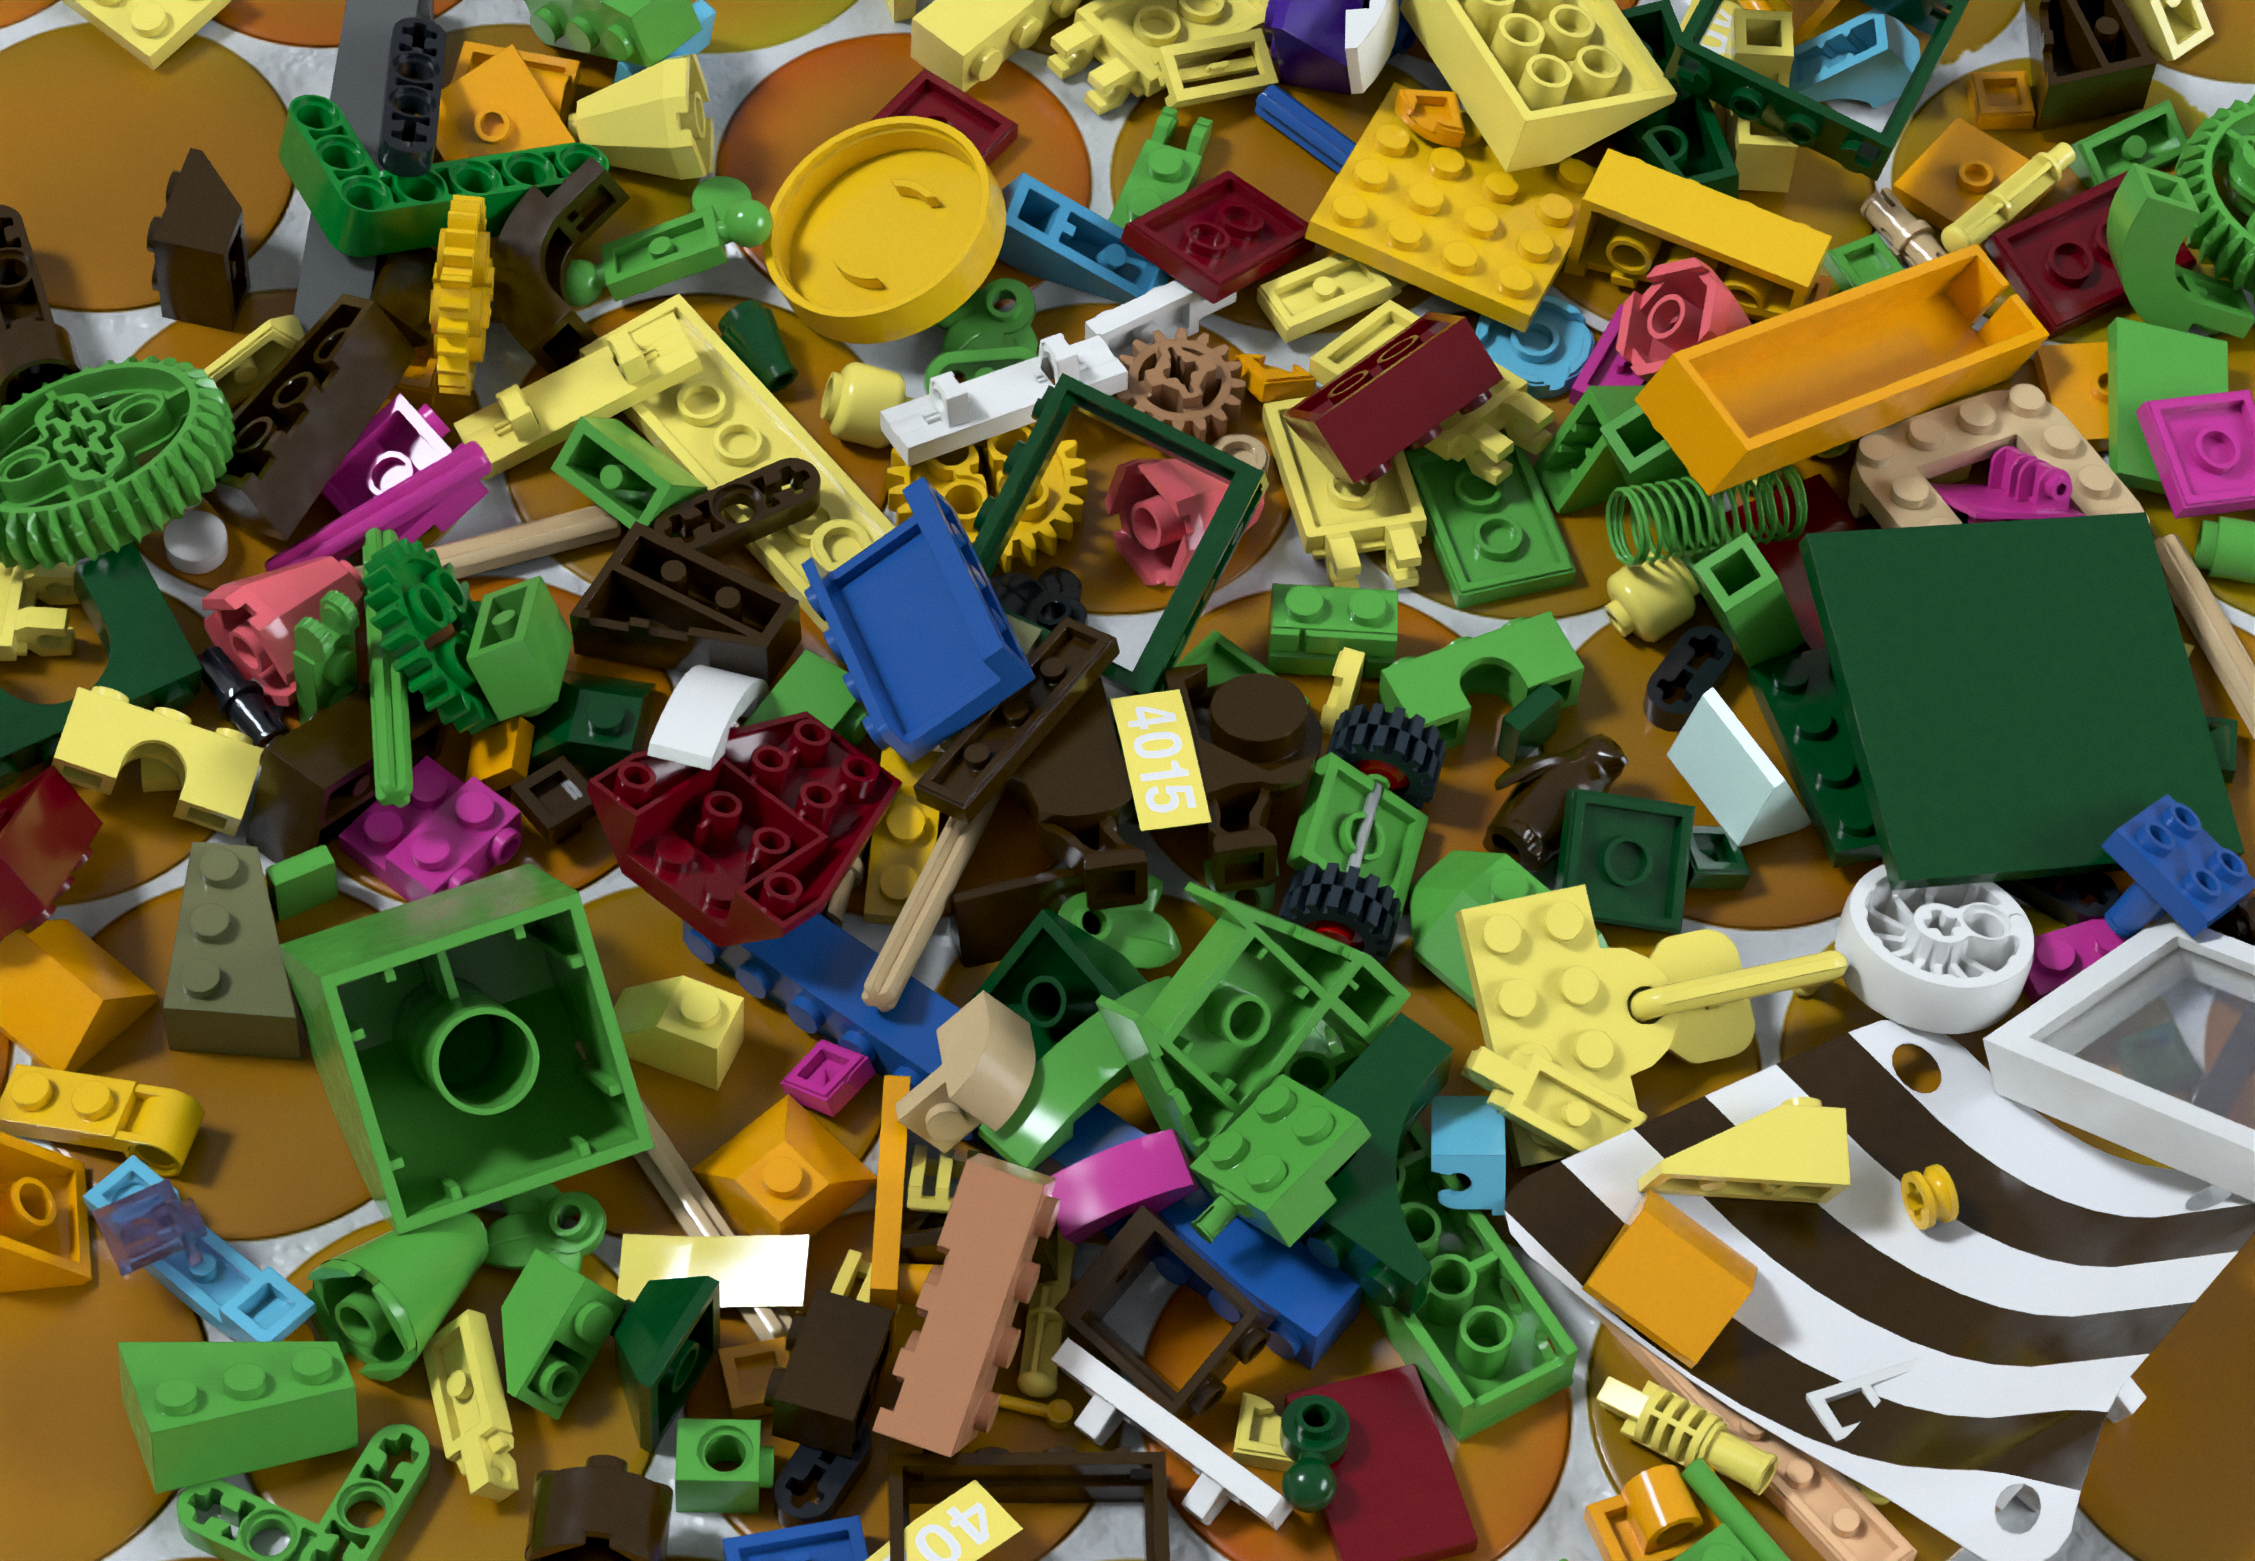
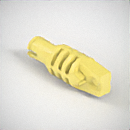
M1608 1376L1596 1397L1605 1410L1626 1420L1620 1430L1622 1435L1686 1468L1695 1460L1702 1458L1707 1465L1713 1467L1714 1471L1751 1489L1757 1495H1761L1766 1490L1776 1472L1779 1462L1777 1455L1767 1453L1729 1433L1728 1425L1724 1423L1722 1417L1648 1380L1643 1390L1640 1391Z

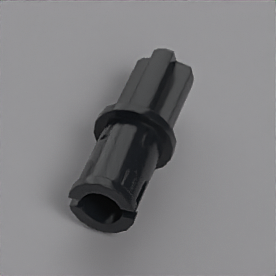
M210 646L202 654L196 656L202 667V681L219 701L217 709L219 716L226 722H232L240 732L253 739L252 745L264 749L275 736L280 734L286 735L290 732L289 728L284 725L263 698V687L256 681H247L220 647Z

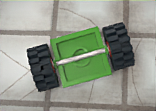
M1373 703L1371 712L1368 711L1364 704L1354 706L1352 713L1346 709L1340 714L1339 720L1336 719L1326 755L1316 761L1315 772L1312 774L1286 861V864L1296 871L1293 878L1289 879L1279 917L1367 953L1378 963L1384 964L1388 960L1398 922L1401 919L1429 818L1419 809H1422L1424 802L1429 804L1433 799L1446 754L1444 752L1446 744L1444 739H1438L1439 731L1434 725L1423 728L1425 718L1415 714L1409 719L1404 717L1406 711L1404 708L1395 706L1394 712L1390 713L1385 711L1384 704Z

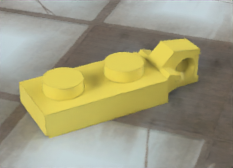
M1337 253L1260 285L1257 288L1256 301L1283 341L1288 343L1382 304L1389 299L1391 300V298L1402 292V287L1410 283Z
M1481 1046L1478 1050H1472L1461 1072L1462 1076L1491 1091L1486 1103L1499 1110L1500 1115L1505 1116V1118L1572 1155L1644 1124L1648 1117L1644 1112L1535 1052L1527 1055L1514 1049L1511 1051L1508 1059Z
M467 1309L435 1332L422 1351L446 1460L456 1462L463 1476L466 1475L471 1495H479L493 1499L495 1502H501L519 1490L516 1461L508 1453V1451L514 1448V1437L511 1435L513 1430L486 1315Z

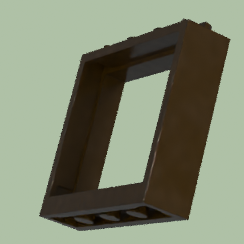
M1059 1446L1048 1448L1042 1452L1010 1453L1008 1450L999 1447H985L973 1453H956L952 1457H947L924 1448L922 1453L889 1454L887 1499L890 1561H904V1528L910 1524L909 1504H939L973 1480H976L998 1503L1142 1502L1144 1561H1170L1165 1451L1130 1452V1446L1116 1448L1111 1452H1079L1074 1448Z

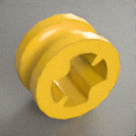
M1939 1164L1928 1166L1925 1168L1923 1175L1916 1170L1903 1175L1901 1179L1902 1200L1908 1216L1917 1228L1925 1230L1934 1227L1937 1219L1942 1223L1956 1220L1959 1214L1958 1195L1949 1173L1943 1166Z

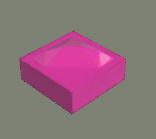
M821 1039L780 1084L785 1095L790 1094L799 1104L835 1117L876 1072L869 1057Z

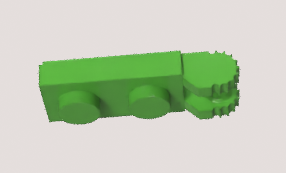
M1168 106L1163 107L1155 123L1151 140L1146 139L1108 220L1124 229L1125 225L1130 221L1193 189L1201 172L1202 157L1209 144L1213 121L1203 117L1198 118L1196 124L1192 127L1185 151L1169 146L1170 139L1174 136L1178 126L1179 114L1177 109Z
M337 590L329 591L320 600L321 623L317 619L306 616L294 627L296 650L293 652L300 725L307 722L317 710L323 707L329 708L349 696L359 685L354 630L360 625V620L357 616L359 613L354 606V602H351L349 597H346Z

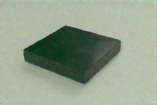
M1577 788L1567 789L1555 890L1585 884L1594 923L1673 935L1681 934L1695 806Z

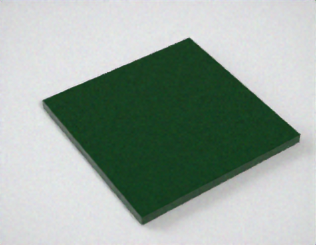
M2146 512L1809 533L1800 541L1801 555L1891 890L2125 871L2101 845L2116 829L2166 794L2176 802L2189 807L2199 818L2201 827L2222 848L2233 851L2239 857L2245 852Z

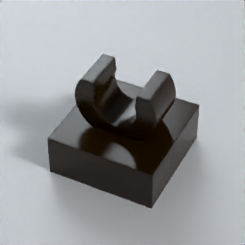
M564 755L511 786V801L549 844L553 841L561 844L582 830V824L597 815L586 790L588 782Z

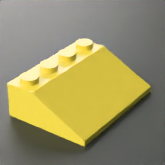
M1402 0L1399 8L1453 92L1457 93V98L1506 172L1558 163L1672 104L1677 96V92L1668 79L1663 77L1664 73L1614 0Z

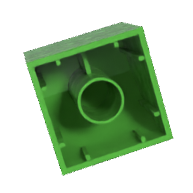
M528 863L279 945L315 1066L350 1153L373 1200L389 1226L397 1235L655 1148L580 894L575 889L534 865ZM577 1041H580L587 1060H583L575 1048Z

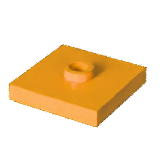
M513 44L441 90L436 148L445 161L576 143Z
M1957 117L1893 184L1891 191L1906 209L1943 231L1944 228L1955 222L1981 201L1986 194L1997 188L2030 160L1962 118ZM2053 185L2015 215L2010 222L1994 233L2022 221L2049 193ZM1987 238L1979 246L1989 256L1990 254L1984 246L1988 240Z
M2108 342L2039 346L2035 351L2033 360L2045 400L2057 407L2071 421L2096 452L2109 451Z

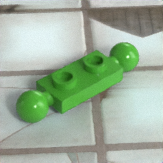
M744 199L733 204L723 220L719 219L712 205L600 245L602 263L594 265L582 259L571 261L566 273L565 284L568 303L577 307L590 305L599 299L605 287L609 289L616 302L728 262L726 244L734 242L741 247L751 248L761 245L768 239L773 227L771 213L761 202L753 199Z

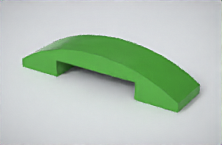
M1165 976L1135 988L1114 1001L1139 1012L1143 1016L1172 978ZM1100 1011L1071 1031L1035 1064L1033 1077L1023 1100L1001 1128L995 1132L984 1123L978 1128V1136L1009 1163L1030 1170L1035 1169L1073 1138V1122L1132 1075Z

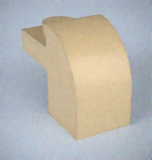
M984 990L936 1029L942 1065L895 1103L898 1122L944 1154L981 1123H984L995 1132L1001 1128L1023 1100L1035 1069L1036 1054L1030 1023Z

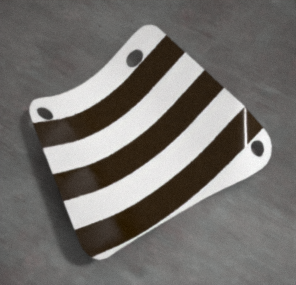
M1880 1020L1845 1033L1527 1175L1513 1186L1506 1197L1504 1208L1510 1234L1528 1256L1638 1343L1736 1412L1801 1451L1877 1492L1985 1561H2045L2059 1551L2071 1534L2080 1493L2104 1422L2118 1393L2130 1376L2255 1233V1202L2232 1193L2224 1201L2207 1209L2198 1211L2186 1209L2185 1205L2192 1196L2213 1185L2177 1169L2139 1164L2086 1144L2060 1129L2032 1108L1995 1093L1991 1072L1966 1048L1946 1034L1917 1030L1892 1020ZM1902 1044H1914L1931 1054L1941 1071V1083L1937 1090L1932 1093H1920L1910 1089L1900 1080L1892 1065V1055L1897 1047ZM1791 1098H1817L1821 1100L1822 1107L1846 1108L1851 1185L1826 1204L1659 1194L1758 1267L1753 1291L1692 1369L1582 1290V1287L1645 1194L1638 1192V1179L1661 1160L1780 1106L1783 1101ZM1939 1164L1946 1169L1954 1183L1958 1195L1959 1214L1956 1220L1942 1223L1937 1219L1934 1227L1921 1230L1914 1225L1906 1212L1901 1194V1179L1904 1174L1915 1170L1923 1175L1926 1167ZM1924 1356L1909 1372L1872 1386L1881 1400L1875 1408L1862 1391L1827 1403L1842 1428L1860 1422L1846 1438L1837 1442L1821 1424L1806 1401V1393ZM2016 1484L2027 1485L2033 1488L2039 1495L2041 1503L2037 1522L2029 1531L2022 1534H2013L2003 1530L1997 1523L1995 1515L1996 1502L2000 1494L2008 1487Z

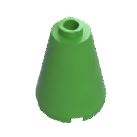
M467 1211L397 1235L392 1230L323 1262L309 1274L307 1281L313 1280V1288L305 1295L316 1305L317 1312L310 1317L314 1328L324 1341H337L343 1357L350 1352L354 1357L366 1364L358 1371L362 1375L370 1379L387 1382L402 1376L415 1363L487 1258L489 1245L484 1224L474 1213Z

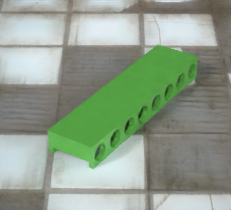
M1321 1019L1270 1086L1284 1074L1323 1096L1367 1047L1363 1042L1331 1028ZM1336 1034L1338 1035V1037H1339V1039H1340V1041H1341V1043H1342V1045H1343V1048L1341 1047V1045H1340V1043H1339V1041H1338V1038H1337ZM1416 1120L1407 1135L1413 1149L1406 1137L1397 1158L1396 1173L1401 1209L1408 1229L1418 1248L1432 1266L1426 1300L1410 1318L1392 1306L1385 1307L1376 1303L1366 1294L1364 1289L1361 1300L1405 1365L1415 1364L1426 1396L1459 1443L1573 1385L1572 1375L1578 1348L1480 1209H1452L1438 1201V1193L1442 1190L1440 1183L1445 1190L1462 1191L1466 1188L1456 1174L1445 1175L1431 1171V1138L1419 1121ZM1331 1176L1325 1184L1328 1186L1335 1177ZM1475 1233L1477 1234L1478 1238L1480 1239V1241H1481V1243H1482V1245H1483L1484 1251H1483V1249L1481 1248V1246H1480V1244H1479V1242H1478V1240H1477V1237H1476ZM1511 1285H1512L1513 1288L1515 1289V1291H1516V1293H1517V1295H1518V1297H1519L1520 1302L1518 1301L1517 1297L1515 1296ZM1548 1338H1549L1550 1341L1552 1342V1344H1553V1346H1554V1348H1555L1556 1354H1555V1352L1553 1351V1349H1552V1347H1551V1345H1550V1343H1549V1341H1548Z

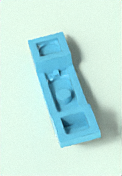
M135 1155L128 1158L83 1195L85 1205L154 1278L195 1313L236 1341H282L317 1312L315 1303L273 1268L268 1266L263 1271H260L183 1208L178 1191Z

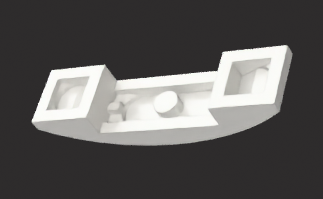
M1370 0L1369 8L1346 10L1345 53L1351 94L1364 93L1377 78L1387 62L1398 31L1399 0Z
M705 665L692 667L683 676L670 696L649 742L647 755L711 770L725 754L731 726L740 716L749 718L769 694L770 690L766 681Z

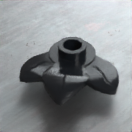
M1052 566L1045 570L1038 579L1025 573L1010 572L989 580L1002 607L1050 631H1053L1065 616L1088 625L1086 609L1080 603L1083 592L1081 582L1074 573L1065 568Z

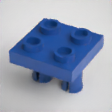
M2168 794L2116 829L2101 845L2135 880L2105 913V920L2112 931L2127 940L2140 932L2151 920H2158L2166 912L2194 939L2236 907L2238 903L2244 901L2255 889V879L2247 873V867L2242 859L2233 851L2222 848L2201 827V822L2197 815L2189 807L2176 802Z

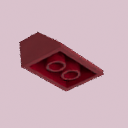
M1429 311L1289 409L1282 416L1292 430L1337 480L1352 484L1360 481L1362 485H1366L1386 474L1393 467L1390 459L1409 446L1411 450H1416L1438 437L1443 431L1440 423L1459 411L1461 415H1465L1484 405L1492 397L1489 389L1504 378L1465 317Z
M54 765L0 801V941L19 927L28 934L53 915L57 908L52 902L65 893L75 882L76 879L71 873L81 867L93 855L94 850L89 845L103 825V822Z

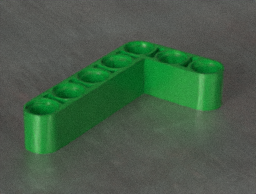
M302 95L290 102L278 152L281 164L330 244L343 254L353 257H369L438 246L440 229L447 228L448 211H450L453 195L480 196L485 198L486 231L490 232V238L500 235L505 222L515 206L533 185L548 198L562 185L568 175L576 171L591 156L607 172L610 165L607 156L594 146L584 143H567L432 163L430 171L422 176L402 177L392 174L387 170L379 171L342 110L335 102L319 95Z

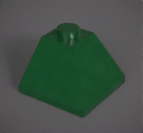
M565 670L558 701L541 714L523 717L535 726L527 776L564 755L588 782L591 778L632 753L643 751L656 694V684Z
M1042 909L969 1002L984 990L1029 1022L1036 1060L1039 1061L1071 1031L1099 1011L1095 1002L1101 995L1116 1000L1135 988L1148 983V981L1124 955L1052 910Z
M710 1276L648 1280L635 1302L630 1299L626 1300L627 1304L610 1332V1335L614 1337L616 1370L640 1448L652 1454L712 1362L718 1349H720V1281Z

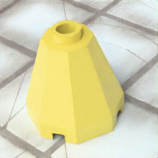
M696 54L672 56L577 101L576 112L568 114V130L576 143L592 145L601 150L607 156L611 166L679 180L705 177L713 172L712 117L705 118L703 103L709 102L708 88Z

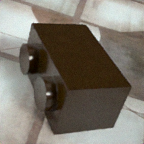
M816 1288L808 1312L796 1311L792 1319L785 1347L786 1351L792 1353L786 1368L775 1366L768 1381L764 1405L773 1408L772 1436L851 1458L892 1350L895 1310Z

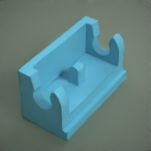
M1435 1096L1431 1101V1171L1445 1175L1462 1173L1471 1180L1470 1186L1465 1190L1454 1191L1446 1189L1439 1191L1438 1201L1452 1209H1492V1215L1505 1216V1116L1500 1115L1499 1110L1486 1103L1489 1096Z

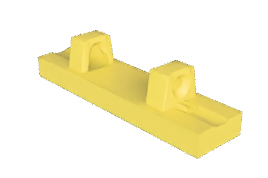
M672 312L630 333L628 328H625L607 337V346L522 389L519 388L518 384H514L496 394L497 402L453 423L464 445L470 441H476L487 454L492 470L482 478L483 482L567 440L580 417L608 419L702 371L703 367L699 357L674 313ZM618 366L621 367L626 380H624L622 374L618 369Z

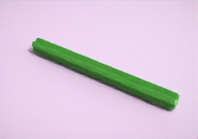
M374 527L365 533V542L362 545L364 577L368 575L364 565L372 560L371 555L392 542L399 541V537L392 529L381 531ZM365 586V589H364V590H365V596H366V595H368V594L371 593V592H370V591L367 589V587ZM365 602L375 796L383 806L394 804L401 808L410 802V793L414 789L407 675L404 671L396 672L393 665L396 658L391 651L381 647L380 642L385 639V636L381 630L371 624L370 619L376 616V612Z

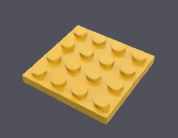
M1394 82L1310 219L1305 238L1525 333L1567 259L1582 199L1598 168L1569 156L1558 163L1506 172L1468 113L1462 110L1460 112L1465 135L1461 148H1452L1431 142L1411 130L1400 118L1394 104L1399 89L1410 88Z

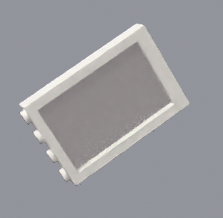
M2166 913L1983 1038L1995 1093L2255 1202V946L2208 928L2193 939Z

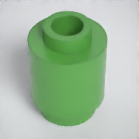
M2218 516L2217 521L2202 519L2194 555V563L2197 568L2208 570L2209 577L2255 584V522Z

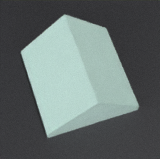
M1712 687L1704 693L1668 751L1667 756L1721 827L1726 830L1737 846L1741 847L1793 833L1810 825L1812 820L1786 780L1716 690Z

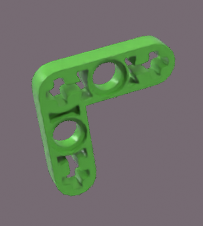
M402 1423L392 1424L380 1429L369 1441L319 1524L222 1480L188 1486L180 1493L176 1504L180 1532L184 1539L195 1548L224 1561H335L341 1552L339 1538L348 1545L343 1554L342 1561H378L428 1480L431 1471L429 1442L420 1430L411 1425ZM403 1449L411 1451L412 1464L402 1461L397 1465L390 1477V1489L383 1484L388 1475L387 1454L397 1457ZM360 1501L376 1502L385 1510L383 1519L378 1524L369 1528H360L348 1522L346 1514L354 1504ZM214 1504L220 1505L223 1520L217 1517H210L205 1524L198 1523L196 1509L207 1512ZM231 1525L239 1528L236 1540H233ZM275 1528L282 1530L290 1538L288 1546L282 1552L272 1556L260 1555L250 1546L252 1538L264 1529Z

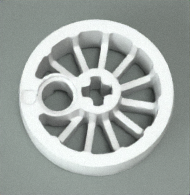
M1881 865L1865 874L1848 896L1836 930L1835 951L1842 953L1848 960L1847 970L1842 976L1844 982L1862 1002L1877 1013L1899 1024L1921 1031L1940 1034H1963L1988 1028L1998 1023L2011 1011L2021 996L2032 966L2034 934L2030 921L2023 909L2007 892L1993 882L1891 890L1885 865Z

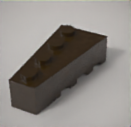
M343 293L233 413L232 422L236 429L234 435L237 441L232 447L234 457L225 464L227 472L215 479L216 487L210 492L201 493L225 522L287 541L394 386L401 380L404 372L418 352L375 301Z

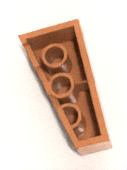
M978 1153L966 1160L937 1243V1251L946 1254L943 1267L936 1264L932 1266L926 1281L923 1283L915 1306L917 1308V1317L925 1319L922 1331L913 1330L905 1348L901 1347L892 1375L897 1376V1382L903 1384L898 1400L889 1409L880 1407L872 1431L947 1457H952L978 1436L979 1431L984 1433L990 1431L1001 1398L1000 1394L991 1391L999 1366L1006 1369L1010 1366L1020 1338L1021 1330L1011 1327L1019 1301L1026 1304L1029 1303L1040 1274L1041 1265L1031 1262L1039 1236L1046 1239L1049 1238L1059 1213L1061 1200L1051 1197L1057 1178L982 1153Z

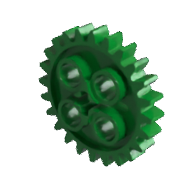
M403 538L398 542H392L371 555L372 560L364 565L368 575L362 578V582L371 593L364 597V601L376 612V616L371 618L370 622L384 634L385 639L380 642V645L383 649L394 654L396 658L393 665L396 672L404 671L408 676L409 691L414 693L419 690L423 695L425 709L430 712L437 707L442 723L447 725L453 721L459 733L468 729L471 735H475L499 722L466 661L481 606L480 601L473 602L469 596L468 582L465 580L459 583L455 578L453 565L449 562L441 566L436 550L431 549L426 552L419 540L411 544L407 538ZM452 623L454 632L429 649H426L424 641Z

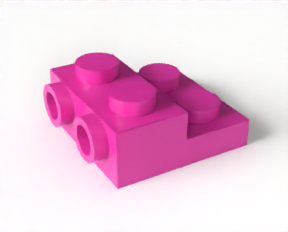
M400 393L371 419L321 492L343 516L464 444H459L452 451L442 440L451 431L426 403L416 411ZM477 480L393 529V531L399 537V541L407 538L411 544L434 524L444 533L488 494L489 491Z
M425 756L412 768L414 789L410 793V802L406 806L401 808L394 804L383 806L377 800L338 835L340 851L408 902L481 879L496 864L504 865L516 854L523 840L521 811L476 777L472 776L464 783L428 756Z

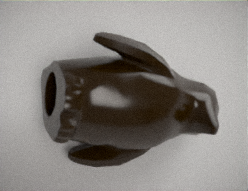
M1599 734L1585 739L1568 750L1529 757L1505 770L1495 780V789L1498 791L1515 783L1516 785L1487 827L1483 840L1484 848L1491 853H1505L1528 872L1540 871L1546 867L1548 862L1558 856L1560 852L1567 789L1577 788L1608 793L1611 784L1622 774L1624 767L1629 762L1621 747L1612 738ZM1558 862L1554 869L1555 875H1557Z

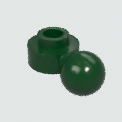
M1306 1395L1299 1397L1285 1408L1281 1418L1280 1444L1285 1454L1294 1461L1283 1475L1282 1492L1290 1506L1304 1513L1321 1511L1334 1499L1337 1481L1329 1465L1336 1462L1344 1454L1348 1444L1349 1417L1345 1409L1338 1402L1326 1396ZM1306 1422H1320L1324 1425L1321 1427H1313L1308 1425Z

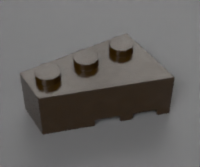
M637 521L634 522L569 615L575 654L685 673L696 665H705L766 681L768 687H770L802 640L799 600Z
M369 681L359 684L349 696L333 706L317 710L307 722L288 734L275 736L262 751L259 760L261 771L246 843L250 846L258 847V851L275 864L320 845L327 846L335 838L339 840L338 835L376 800ZM408 688L413 768L425 756L435 761L441 755L448 724L444 725L442 723L437 707L430 712L425 709L423 695L419 690L411 693Z

